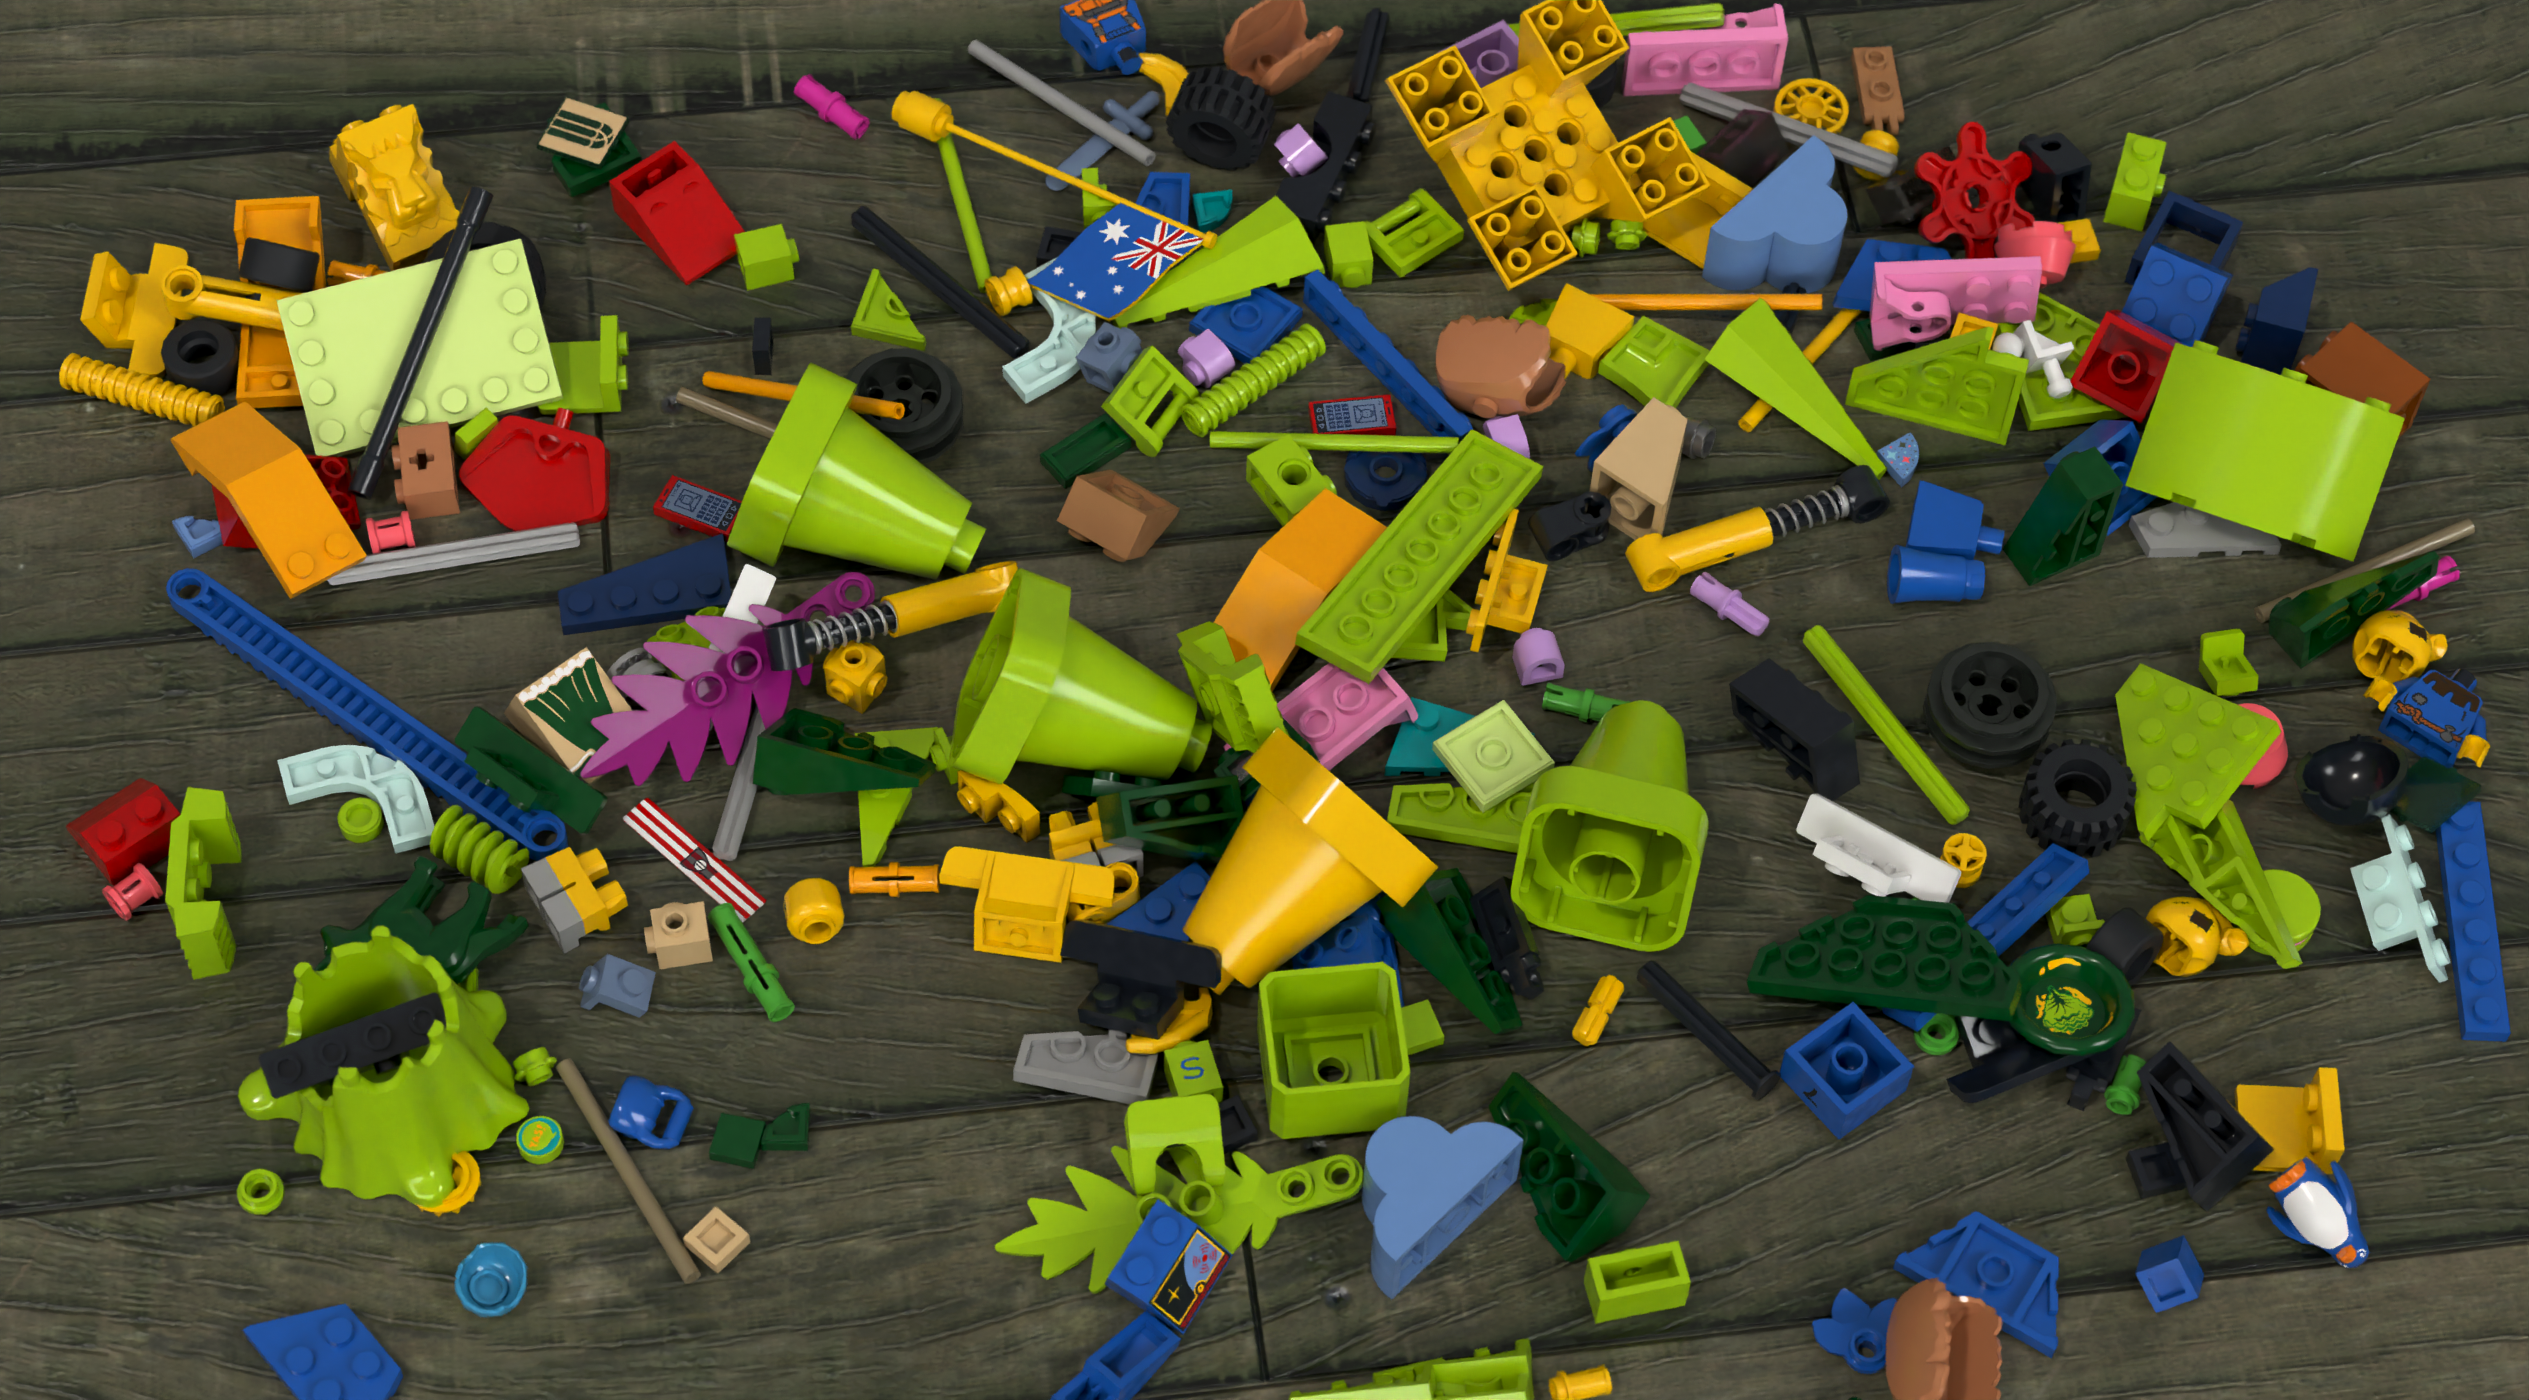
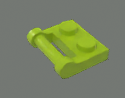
M1422 188L1411 193L1409 200L1373 222L1365 221L1371 248L1400 278L1463 240L1464 229ZM1413 215H1420L1386 237L1383 235Z
M1151 345L1142 351L1101 407L1136 440L1137 448L1143 454L1155 457L1163 447L1162 440L1182 415L1181 408L1185 404H1191V401L1195 397H1200V394ZM1170 389L1173 392L1172 401L1152 428H1150L1145 421Z

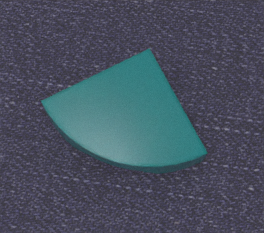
M1232 189L1192 194V204L1198 231L1203 233L1213 231L1227 220L1232 209Z

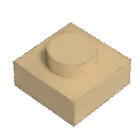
M717 1206L683 1237L684 1245L717 1274L750 1243L749 1234Z

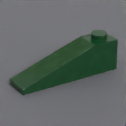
M2430 551L2303 591L2293 599L2290 597L2284 598L2271 610L2268 633L2297 666L2302 669L2357 631L2370 616L2387 610L2436 576L2439 556L2435 551Z
M793 708L757 736L753 784L766 787L769 792L776 795L919 787L936 772V764L899 747L889 746L880 748L874 745L875 737L866 732L859 733L858 736L851 735L844 731V723L837 719Z
M1458 868L1434 872L1403 908L1388 895H1385L1376 902L1382 913V921L1386 929L1494 1034L1516 1030L1523 1025L1508 983L1504 981L1500 973L1494 970L1486 942L1483 940L1469 901L1473 894Z
M1512 1072L1488 1107L1496 1124L1509 1128L1523 1139L1519 1169L1523 1177L1519 1179L1523 1192L1531 1195L1538 1215L1534 1218L1540 1232L1565 1261L1572 1262L1626 1231L1651 1195L1619 1160L1521 1074Z

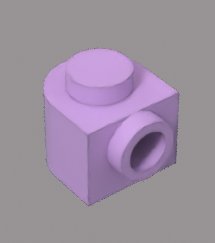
M1299 124L1281 133L1274 144L1284 155L1278 162L1292 178L1297 177L1299 174L1302 177L1312 174L1329 159Z
M1209 329L1197 337H1189L1178 349V355L1183 359V372L1187 379L1195 386L1200 384L1202 387L1209 388L1235 368V362L1229 349Z
M1518 414L1508 417L1496 416L1488 419L1483 424L1486 437L1530 459L1527 437Z
M1532 628L1523 632L1514 644L1512 657L1521 686L1563 678L1564 661L1554 633L1541 628Z

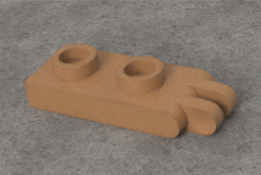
M1892 46L1853 48L1851 61L1863 125H1871L1872 130L1883 131V124H1887L1888 134L1898 136V123L1904 122V109Z

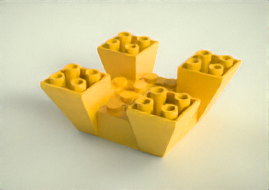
M1546 0L1523 11L1520 15L1517 71L1482 88L1478 85L1455 45L1385 80L1426 152L1438 165L1469 218L1467 220L1468 224L1508 291L1576 257L1578 253L1566 233L1573 230L1575 224L1582 225L1584 218H1589V221L1597 217L1644 222L1711 187L1671 117L1618 143L1585 86L1629 49L1601 0ZM1504 119L1511 121L1514 126H1509ZM1558 137L1563 138L1567 144H1563ZM1525 153L1531 155L1535 161L1529 160ZM1491 170L1497 171L1502 178L1496 177ZM1545 187L1551 189L1555 195H1550L1545 190Z

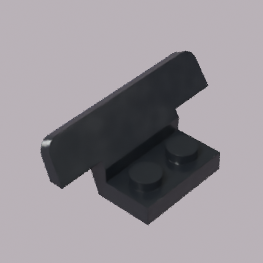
M1083 919L1071 921L1065 927L1060 956L1098 964L1097 974L1099 982L1077 1008L1081 1023L1159 1040L1183 1010L1184 982L1214 989L1221 982L1222 958L1219 951L1212 946Z
M1955 1016L1957 1027L1973 1068L1946 1080L1950 1091L1967 1103H1977L2103 1051L2084 1056L2055 1054L2031 1044L2011 1026L2009 1021Z

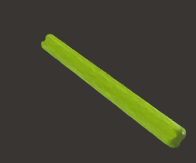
M1720 3L1610 14L1622 36L1644 31L1662 32L1721 27L1724 25L1725 17L1723 6ZM1520 23L1507 24L1519 37Z
M1816 625L1812 629H1808L1803 638L1805 646L1946 821L1951 825H1956L1965 820L1970 811L1969 806L1824 627Z

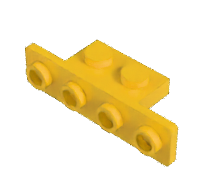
M1513 509L1508 515L1507 522H1504L1495 532L1492 545L1499 548L1498 551H1489L1484 574L1489 575L1490 578L1489 581L1480 580L1475 604L1481 605L1480 610L1472 608L1466 628V633L1473 635L1470 651L1479 652L1487 625L1521 634L1531 627L1548 565L1508 555L1518 517V509Z

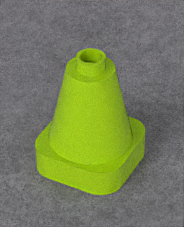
M811 362L803 374L754 472L742 500L727 546L771 567H774L784 546L934 580H937L943 565L965 574L987 529L965 519L972 502L849 408L858 384Z
M1019 568L1011 579L966 672L956 707L949 765L997 784H1002L1005 781L1015 761L1089 771L1098 770L1163 781L1168 780L1177 767L1192 773L1195 772L1204 758L1212 733V724L1196 718V699L1069 616L1071 587Z
M1638 700L1610 709L1604 714L1570 766L1550 769L1536 780L1522 826L1510 892L1512 901L1525 913L1529 922L1548 930L1646 952L1667 949L1675 945L1683 937L1702 861L1709 821L1704 808L1689 795L1683 731L1678 722L1663 707L1654 702Z

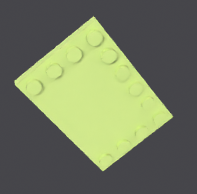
M521 238L468 252L398 427L448 421L449 428L467 424L485 408L490 410L495 416L564 399ZM443 258L276 300L316 455L339 457L366 450ZM398 429L396 430L392 443L399 441Z

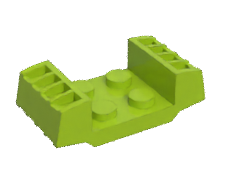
M1210 621L1176 634L1182 645L1178 652L1205 722L1212 724L1213 732L1236 751L1248 750L1252 753L1256 752L1277 727L1289 736L1283 724L1284 720L1281 712L1277 708L1276 698L1270 689L1271 684L1265 675L1264 665L1256 653L1236 663L1224 628Z
M187 787L181 815L171 822L165 902L176 927V936L180 940L181 949H184L185 959H188V967L192 971L193 979H200L230 972L234 961L236 942L221 901L203 900L204 888L211 887V864L241 863L242 852L239 835L236 833L235 824L232 821L231 813H229L223 791Z

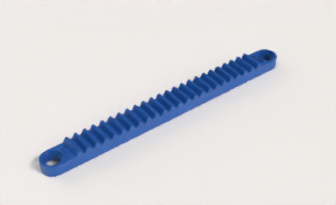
M187 568L179 570L167 581L166 590L173 609L198 626L205 636H212L218 645H225L231 654H238L244 663H251L257 672L261 670L270 681L274 679L283 690L287 688L294 698L300 697L307 707L313 706L320 716H327L333 725H340L346 734H353L359 743H366L368 747L374 748L380 755L396 762L400 760L415 774L422 787L425 789L429 787L438 798L442 796L450 806H461L463 815L467 813L474 814L477 818V824L480 822L488 823L491 827L490 833L496 830L501 831L504 835V842L508 839L515 840L518 844V850L527 848L529 857L535 861H539L568 847V837L564 823L550 811L532 809L528 813L512 805L507 800L510 794L500 787L493 789L475 778L477 771L464 762L467 757L466 753L204 572ZM197 585L201 588L200 593L194 598L183 599L178 596L180 590L185 586ZM550 830L557 834L555 842L551 845L539 846L533 842V838L540 831Z

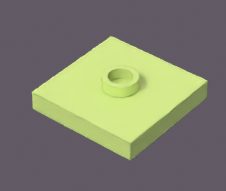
M1505 700L1500 701L1435 740L1432 750L1482 812L1487 811L1533 783L1543 773L1553 769L1555 764Z

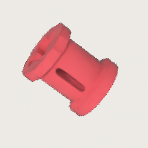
M408 510L402 511L399 517L375 521L373 518L366 519L373 554L381 553L383 549L407 545L409 548L416 547Z
M141 863L133 866L134 872L113 887L107 885L102 889L103 895L111 907L125 921L132 918V911L150 898L158 899L163 895V891L156 879Z

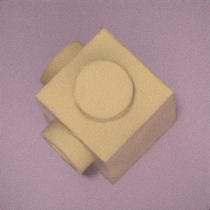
M704 901L689 904L673 902L661 908L650 909L652 926L644 927L647 953L657 954L659 969L713 961Z

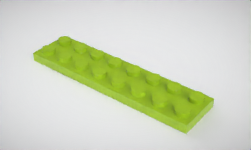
M1471 429L1297 632L1295 644L1370 684L1505 522L1510 512L1520 504L1540 480L1544 466Z

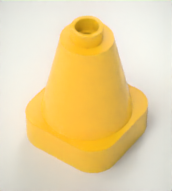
M1278 727L1242 767L1261 786L1182 929L1193 942L1212 946L1219 951L1222 958L1221 982L1215 989L1210 988L1218 995H1221L1235 978L1250 989L1269 972L1276 970L1382 891L1403 908L1438 868L1426 855Z

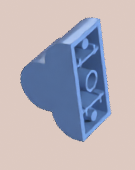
M1813 135L1710 228L1702 278L1719 288L1734 291L1751 289L1764 281L1783 291L1785 286L1795 282L1799 283L1800 287L1806 289L1807 293L1822 289L1832 280L1836 272L1845 231L1847 209L1840 195L1831 188L1835 161L1832 152L1823 141Z
M1404 1116L1388 1121L1372 1135L1366 1149L1362 1204L1366 1216L1374 1225L1370 1258L1372 1276L1380 1290L1391 1300L1517 1180L1523 1139L1515 1132L1500 1124L1475 1122L1464 1125L1450 1134L1432 1120L1417 1116Z

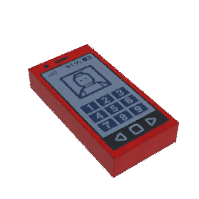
M1390 394L1314 401L1308 404L1312 434L1396 436V424Z
M672 475L653 505V511L656 516L712 537L723 533L724 541L728 542L742 501Z

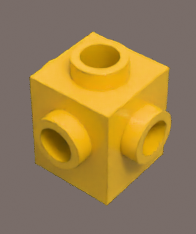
M853 640L847 642L846 647L842 645L839 649L835 647L829 652L823 664L827 694L861 714L882 693L887 684L888 677L886 675L884 655L874 645L867 642L857 643Z

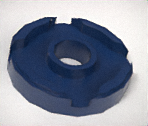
M1349 451L1344 467L1345 486L1351 496L1365 507L1379 511L1399 510L1404 508L1426 483V459L1422 453ZM1380 467H1389L1395 470L1396 474L1392 477L1384 478L1378 476L1375 471Z

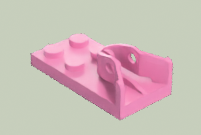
M1774 3L1773 7L1751 13L1738 12L1725 15L1724 25L1707 28V30L1686 29L1681 31L1629 33L1627 41L1629 49L1625 55L1622 77L1623 96L1681 94L1684 85L1688 83H1694L1716 92L1779 89L1788 42L1782 6ZM1743 21L1747 26L1740 28L1735 23Z
M2041 256L1874 262L1870 306L1871 333L1874 349L1882 351L1884 347L1904 342L1918 343L1938 338L1950 329L1951 324H1955L1959 312L1993 323H2021L2027 320L2035 322L2042 274ZM1911 327H1919L1922 331L1915 334L1909 329Z
M1328 663L1277 703V708L1281 712L1282 717L1303 739L1310 743L1320 764L1328 771L1385 726L1409 720L1414 723L1418 719V713L1410 697L1384 668L1368 684L1337 666ZM1229 744L1223 746L1225 751L1232 748Z

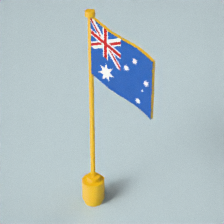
M903 91L895 100L892 108V119L898 122L899 127L932 142H936L941 137H946L952 132L1118 204L1088 226L1052 264L1027 280L1029 286L1110 322L1137 304L1171 267L1201 245L1212 249L1216 244L1218 236L1211 231H1208L1206 234L953 125L954 117L951 115V107L948 104L917 91H912L911 93Z

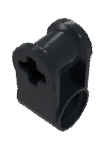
M1591 491L1557 505H1550L1538 510L1529 518L1527 524L1546 560L1557 561L1574 552L1603 542L1608 536V519L1610 518L1612 507L1606 496L1599 492Z

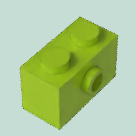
M2127 133L2103 222L2143 231L2152 197L2160 198L2166 179V174L2159 173L2167 142Z
M1679 1241L1638 1249L1632 1248L1618 1253L1588 1258L1583 1281L1595 1324L1685 1306L1691 1284Z

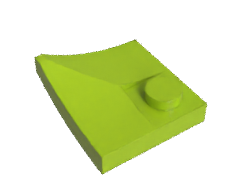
M1643 316L1600 361L1598 374L1623 388L1644 406L1654 397L1665 405L1677 408L1694 382L1709 366L1710 363L1704 359L1710 350Z

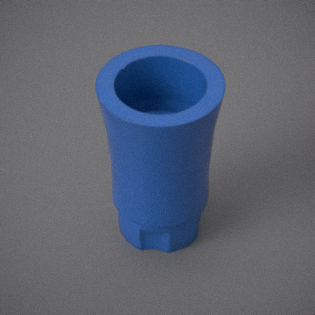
M1900 545L1893 547L1887 572V592L1891 604L1912 601L1960 602L1962 599L1978 600L1983 595L1985 581L1984 562L1965 559L1961 555L1919 551Z

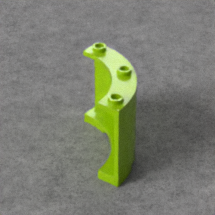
M2195 340L2192 347L2175 343L2125 486L2353 562L2405 418L2390 413L2391 404L2367 397L2365 403L2307 384L2308 375L2283 368L2281 375L2219 356L2217 355L2219 347Z

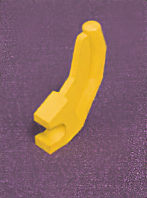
M1139 53L1138 55L1142 59V66L1139 71L1161 84L1165 95L1166 116H1168L1181 84L1189 72L1183 65L1161 54Z
M1199 988V1000L1188 1001L1184 998L1183 1010L1159 1040L1131 1034V1038L1126 1040L1127 1051L1137 1054L1164 1052L1174 1048L1180 1042L1191 1040L1209 1028L1213 1013L1212 1000L1208 988Z

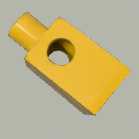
M1566 283L1546 325L1551 337L1550 348L1552 353L1549 358L1556 363H1563L1565 365L1566 374L1564 379L1567 378L1570 372L1585 379H1593L1598 374L1600 361L1633 327L1634 316Z

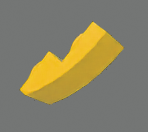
M962 770L957 772L959 787L957 797L966 811L971 814L976 812L985 823L998 815L1006 830L1010 833L1017 832L1026 843L1040 834L1039 811L1018 792L1004 783L997 784Z

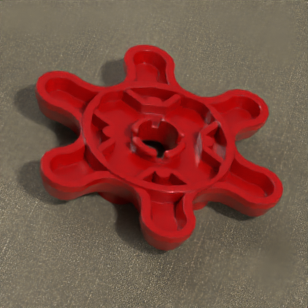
M1972 121L1965 123L1957 133V155L1955 160L1946 161L1936 153L1927 152L1922 154L1915 163L1914 171L1916 176L1928 183L1936 196L1932 204L1933 212L1927 214L1919 224V234L1923 239L1931 243H1938L1943 241L1949 234L1955 233L1964 244L1965 259L1995 258L1993 243L2001 227L2012 223L2015 225V231L2025 227H2033L2034 217L2029 212L2021 209L2015 200V189L2021 181L2031 175L2032 162L2030 157L2022 151L2013 152L2002 161L1993 159L1986 148V132L1978 122ZM1971 187L1978 192L1980 198L1977 208H1971L1972 204L1968 198L1969 193L1966 192Z

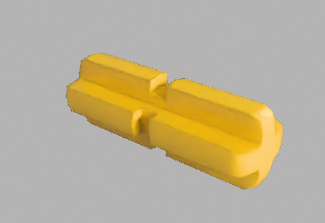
M1608 975L1607 977L1603 976L1600 978L1588 1000L1590 1008H1584L1572 1031V1037L1583 1046L1588 1047L1597 1043L1609 1020L1607 1013L1612 1014L1624 991V984L1617 980L1615 976Z

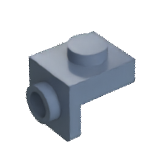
M606 954L593 966L589 965L581 977L579 989L583 991L580 1007L590 1010L596 1004L602 1003L640 1018L648 1010L656 972Z

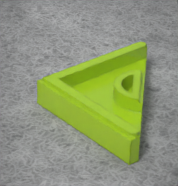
M873 268L851 325L852 335L924 351L926 348L925 336L920 334L910 319V314L895 292L893 293L885 283L879 269Z

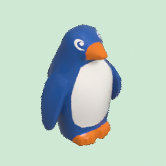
M2306 1156L2291 1165L2269 1184L2270 1189L2274 1192L2287 1217L2271 1206L2267 1207V1213L2274 1225L2286 1236L2301 1243L2323 1249L2338 1264L2345 1268H2356L2366 1261L2369 1250L2361 1231L2352 1183L2336 1161L2330 1162L2336 1178L2335 1183Z

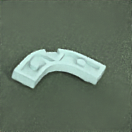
M1058 257L1025 274L1026 280L1037 275ZM1030 287L1031 292L1048 311L1054 322V327L1048 339L1037 348L1002 367L1003 377L1025 404L1061 385L1076 374L1080 366L1075 357L1083 349L1087 340L1096 333L1095 315Z
M358 745L330 746L277 760L289 805L332 793L354 792L366 795L380 806L386 818L395 854L430 844L434 823L424 789L415 774L400 760L396 762L388 757L377 754L374 748Z

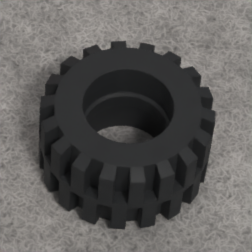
M1206 67L1198 68L1197 72H1190L1181 84L1166 120L1168 125L1167 132L1173 138L1172 142L1176 147L1181 148L1186 156L1196 159L1202 165L1206 164L1219 170L1226 168L1229 171H1235L1238 167L1245 169L1251 163L1254 164L1258 160L1275 121L1276 110L1272 106L1273 101L1270 96L1264 94L1266 90L1260 85L1253 83V80L1246 75L1237 74V71L1231 69L1226 71L1221 67H1213L1212 70Z
M2073 739L2063 740L2061 747L2053 743L2046 747L2045 753L2039 752L2034 758L2019 798L2018 807L2021 808L2019 817L2022 824H2028L2026 833L2029 837H2038V845L2044 850L2054 843L2078 856L2083 857L2084 853H2088L2093 858L2099 856L2103 848L2109 851L2115 846L2117 839H2121L2136 801L2134 797L2137 788L2136 782L2131 781L2133 773L2130 767L2121 766L2124 759L2117 753L2113 756L2108 754L2109 747L2100 744L2097 748L2091 746V740L2082 739L2080 744H2074ZM2074 790L2084 793L2097 806L2091 808L2073 806L2064 801L2057 792Z

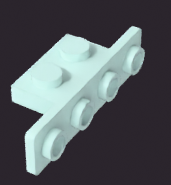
M2387 814L2381 820L2392 853L2350 868L2372 942L2377 950L2380 951L2418 937L2427 967L2438 982L2441 983L2448 980L2444 965L2450 964V958L2442 939L2436 940L2432 929L2433 926L2438 925V920L2430 901H2424L2420 888L2426 887V881L2417 862L2412 863L2408 852L2414 849V843L2405 824L2399 826L2393 817Z

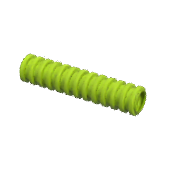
M1303 324L1299 327V330L1292 331L1289 337H1284L1279 343L1273 344L1270 350H1264L1260 357H1254L1250 364L1245 363L1240 370L1232 372L1230 377L1223 378L1221 384L1216 383L1213 385L1211 391L1206 390L1201 394V397H1195L1191 404H1185L1181 408L1182 419L1187 428L1198 437L1206 436L1208 430L1213 431L1218 427V423H1225L1228 417L1235 416L1238 410H1244L1248 403H1254L1258 397H1263L1267 390H1273L1277 383L1282 384L1287 377L1295 375L1297 370L1305 368L1306 363L1311 364L1314 362L1316 357H1321L1326 352L1322 335L1315 327Z

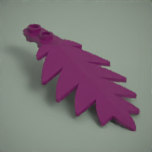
M848 572L841 575L786 615L775 609L756 604L750 605L748 609L764 626L797 618H804L808 623L815 612H823L826 616L831 615L838 618L841 612L852 614L856 608L865 611L866 607L874 602L875 589L871 580L864 574ZM850 587H858L862 591L861 598L856 602H851L845 597L846 591ZM710 615L687 616L685 619L686 623L722 652L683 643L645 642L643 648L684 681L657 675L631 674L613 676L612 683L647 711H623L593 718L591 724L609 740L590 758L581 771V777L584 779L597 777L628 765L634 784L642 786L660 762L668 743H670L682 780L690 782L704 753L711 719L726 763L729 766H733L741 751L747 732L752 692L765 729H767L784 716L790 694L793 669L771 671L762 630L764 626L729 617ZM813 663L795 669L804 686L810 684Z

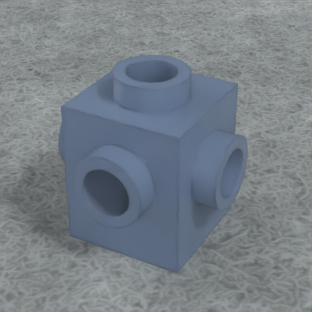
M1104 322L1099 330L1087 340L1085 346L1075 358L1088 383L1111 393L1143 350L1140 346V338L1132 330L1126 327L1119 329Z

